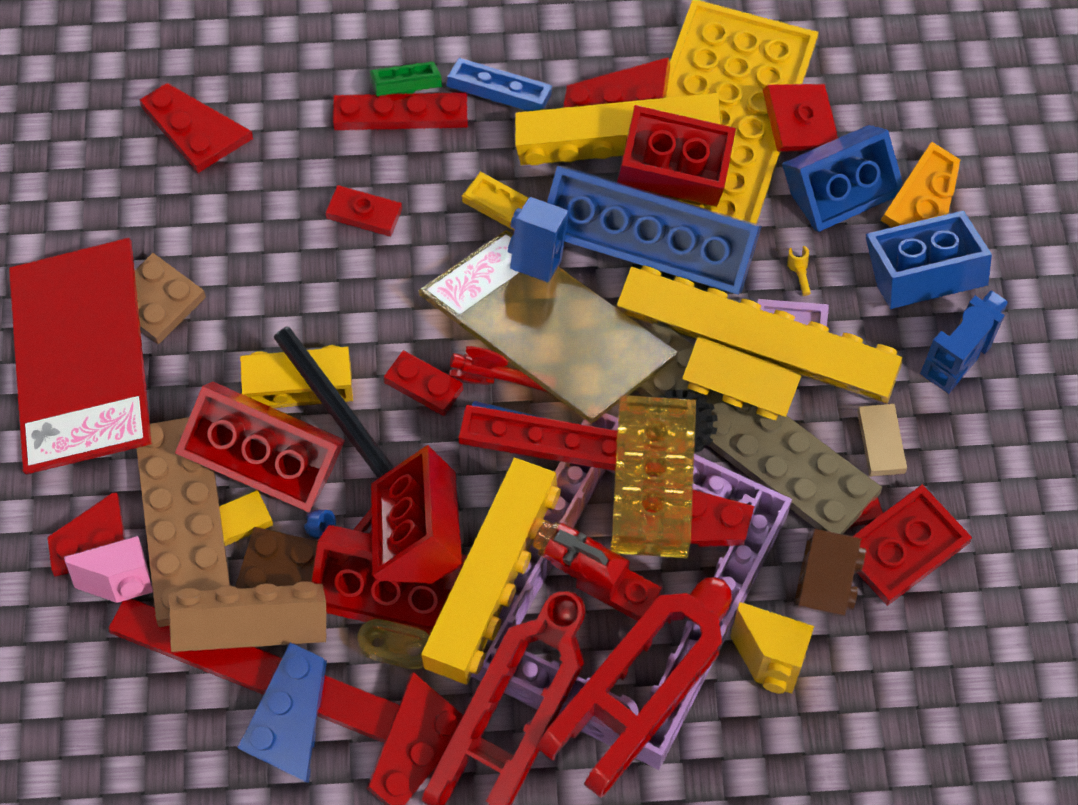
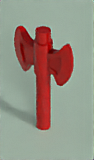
M466 346L467 354L453 353L451 356L450 367L457 369L449 371V375L465 383L488 385L494 384V380L499 379L548 393H553L555 389V379L506 367L508 360L505 357L485 348Z

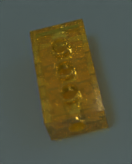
M620 395L611 551L617 554L675 558L688 557L691 542L696 400ZM646 510H654V511H657V512H656V513H651V512H648V511H646Z

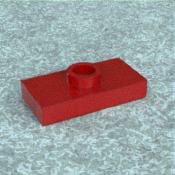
M337 185L326 210V219L391 237L402 212V203Z

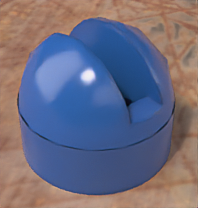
M313 510L306 516L307 523L304 524V529L310 537L319 539L328 525L336 526L335 515L330 510Z

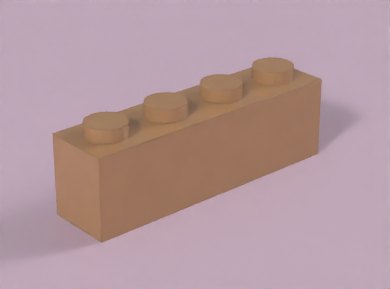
M303 581L292 586L260 584L255 588L241 589L234 586H223L217 590L206 591L185 588L178 592L168 593L171 652L288 645L290 642L293 644L326 642V598L322 584Z

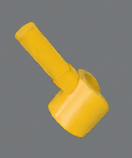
M806 246L802 248V257L794 256L792 248H790L787 260L788 268L796 272L803 296L811 294L806 275L809 260V249Z

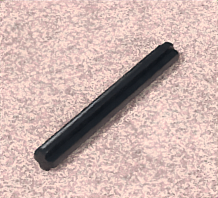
M287 326L274 335L275 341L376 477L379 479L392 470L394 467L292 329Z

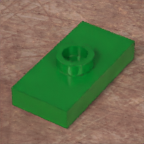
M432 61L371 70L370 82L376 96L396 93L413 94L417 90L442 87V76Z

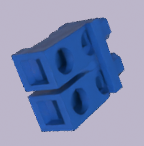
M989 291L983 300L975 295L970 300L954 332L949 336L940 331L933 339L920 374L950 394L978 360L980 351L986 354L991 348L1005 315L1002 312L1008 304L1007 300L993 291Z

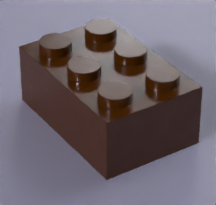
M813 529L808 533L793 607L833 616H845L846 610H854L858 587L852 586L854 573L862 571L866 549L860 547L861 538L819 529Z

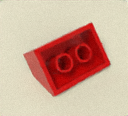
M635 105L617 182L641 190L717 207L725 188L736 128Z

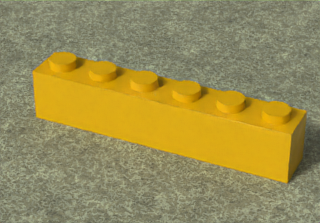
M718 93L517 112L515 113V145L520 165H540L542 163L573 162L584 159H606L623 156L635 105L721 124Z
M514 457L422 651L421 656L424 669L468 685L472 674H479L486 657V653L483 652L488 639L493 641L499 631L501 619L498 617L503 606L509 607L515 596L516 585H514L517 575L518 573L524 574L530 563L531 552L528 551L533 541L539 542L546 526L544 517L548 508L553 510L558 502L561 488L557 487L556 472Z

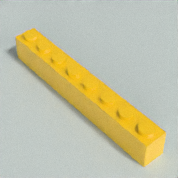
M642 266L641 270L634 267L630 268L616 305L620 314L650 324L658 323L659 321L663 322L679 334L694 339L703 337L798 372L803 376L888 404L902 365V357L897 355L898 351L882 344H877L876 348L862 344V338L850 333H843L842 337L829 333L827 326L817 322L809 321L808 325L794 321L795 316L781 310H775L774 314L760 310V304L748 299H741L740 303L727 299V293L715 288H708L707 292L694 288L695 284L692 281L682 277H675L674 281L661 277L662 273L659 270L649 266Z

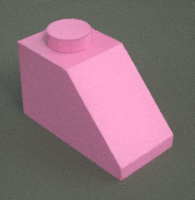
M139 536L64 557L76 589L116 603L153 593L150 573Z

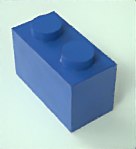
M533 197L528 198L522 209L517 208L511 220V228L515 230L508 246V253L512 254L510 269L549 283L562 261L569 210Z

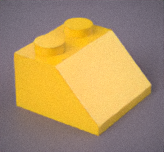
M739 602L730 637L755 682L763 684L766 690L773 693L783 694L788 692L792 694L814 626Z

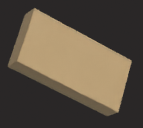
M895 404L860 406L857 414L869 477L905 474L907 464Z

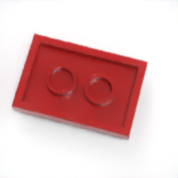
M923 484L852 536L861 538L860 547L866 549L862 571L857 573L886 606L890 605L970 544L972 536Z

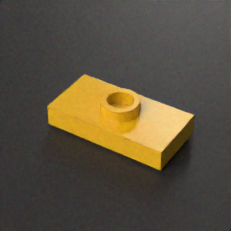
M483 172L477 175L462 195L463 203L512 230H515L511 228L514 212L517 208L522 209L528 200L527 196Z

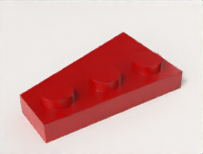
M669 57L567 85L563 108L666 98L670 73Z
M168 83L139 99L141 108L197 173L253 139L251 130Z
M645 477L625 542V549H638L639 545H659V548H673L674 544H697L698 547L743 546L754 506Z
M414 672L410 674L406 690L394 715V721L387 739L382 746L366 787L385 805H405L439 764L463 717L462 713Z

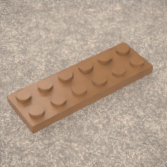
M189 417L150 424L152 444L137 448L158 627L169 625L168 593L178 592L185 588L206 591L217 590L223 586H231L215 471L175 454Z

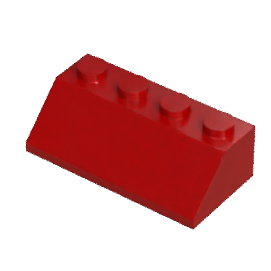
M212 381L202 386L175 454L310 513L334 468L345 439Z
M426 445L371 483L372 576L377 581L433 583L442 576L453 573L462 564L456 472L429 445Z
M328 525L317 543L312 583L323 585L327 614L430 637L468 555L462 554V564L453 573L444 575L433 583L377 581L372 576V534ZM330 557L338 559L336 564L330 560Z

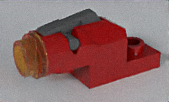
M546 520L534 538L532 547L539 551L541 557L551 561L552 565L576 578L577 589L636 621L644 615L659 595L662 594V587L629 570L630 561L607 549L599 542L564 523L556 521L553 524Z

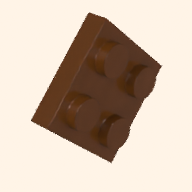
M254 527L235 587L238 589L255 588L260 584L292 586L298 582H312L318 541Z

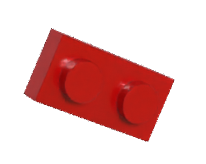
M405 350L401 352L384 375L385 384L442 416L447 414L463 391L462 382Z

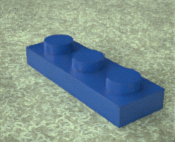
M458 58L447 76L446 87L483 97L496 103L513 106L526 112L544 110L552 92V85L462 58Z

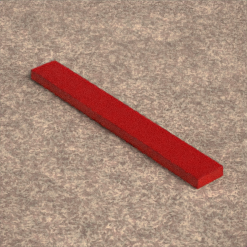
M134 599L122 601L108 628L110 634L262 695L265 694L282 660L278 656L255 647L171 652L170 625L158 627L155 608ZM325 675L317 717L385 743L399 704Z

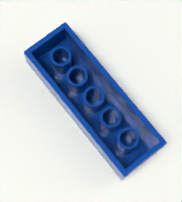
M557 166L547 200L549 204L569 210L564 242L639 265L649 266L665 273L737 295L742 293L762 228L761 225L565 166Z

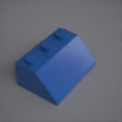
M867 125L782 163L792 197L817 232L895 198L903 186L889 131Z
M964 210L866 234V242L876 284L890 309L988 286L992 253Z

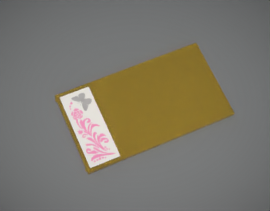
M508 230L503 231L419 289V295L493 351L505 357L509 363L591 424L671 361L675 360L678 355L676 350L560 267L556 269L549 283L510 269L512 254L508 253V246L513 234Z

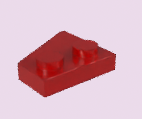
M117 492L111 493L47 537L51 570L54 577L69 574L64 557L126 540L120 498Z

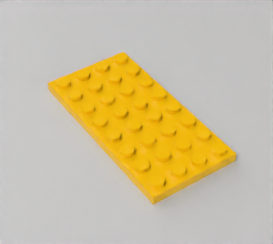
M692 0L670 60L666 98L718 93L721 125L734 127L736 131L725 188L717 207L663 194L658 195L757 224L781 152L776 149L762 89L768 84H803L819 32L708 2Z

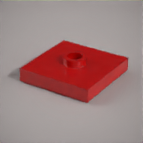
M768 84L762 89L777 151H811L838 139L825 84Z

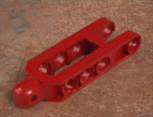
M709 577L700 581L690 594L659 595L546 730L537 745V749L554 761L555 755L571 737L575 739L591 718L595 716L620 735L595 765L584 783V786L598 797H603L719 656V647L722 644L719 623L728 613L731 606L732 591L730 586L720 578ZM685 617L689 618L701 628L702 636L636 715L608 692L619 679L623 681L626 678L631 664L643 650L647 652L650 649L653 638L666 622L670 624L672 621L684 620Z
M569 591L556 592L546 600L536 620L508 628L423 793L421 802L427 805H445L470 758L473 757L500 773L486 802L489 805L513 804L540 752L537 749L540 739L558 717L585 665L575 635L584 620L586 612L585 604L577 594ZM540 640L559 650L561 655L559 660L563 662L550 686L544 688L541 694L544 698L532 721L525 724L522 731L526 733L513 755L482 738V735L529 644Z

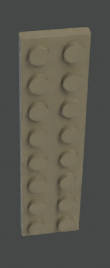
M659 321L658 323H653L612 364V372L656 405L658 402L655 399L659 395H666L665 392L676 389L691 390L687 388L689 381L682 378L694 345ZM711 389L708 395H705L708 398L706 402L712 403L715 408L711 411L712 415H717L718 421L713 422V427L717 428L716 434H711L710 438L713 441L708 446L756 483L791 498L790 509L814 528L844 534L861 516L869 503L881 494L882 486L790 417L778 415L775 421L756 414L758 407L744 402L742 408L722 401L723 394ZM685 408L677 409L671 418L691 432L694 426L692 414Z

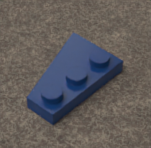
M290 642L237 748L309 783L312 747L314 748L315 727L318 708L321 704L327 660Z

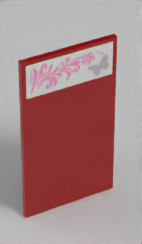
M125 238L9 267L23 472L26 475L151 445L131 239Z

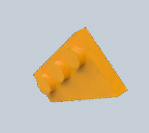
M931 142L884 213L881 221L890 227H896L949 214L960 159Z

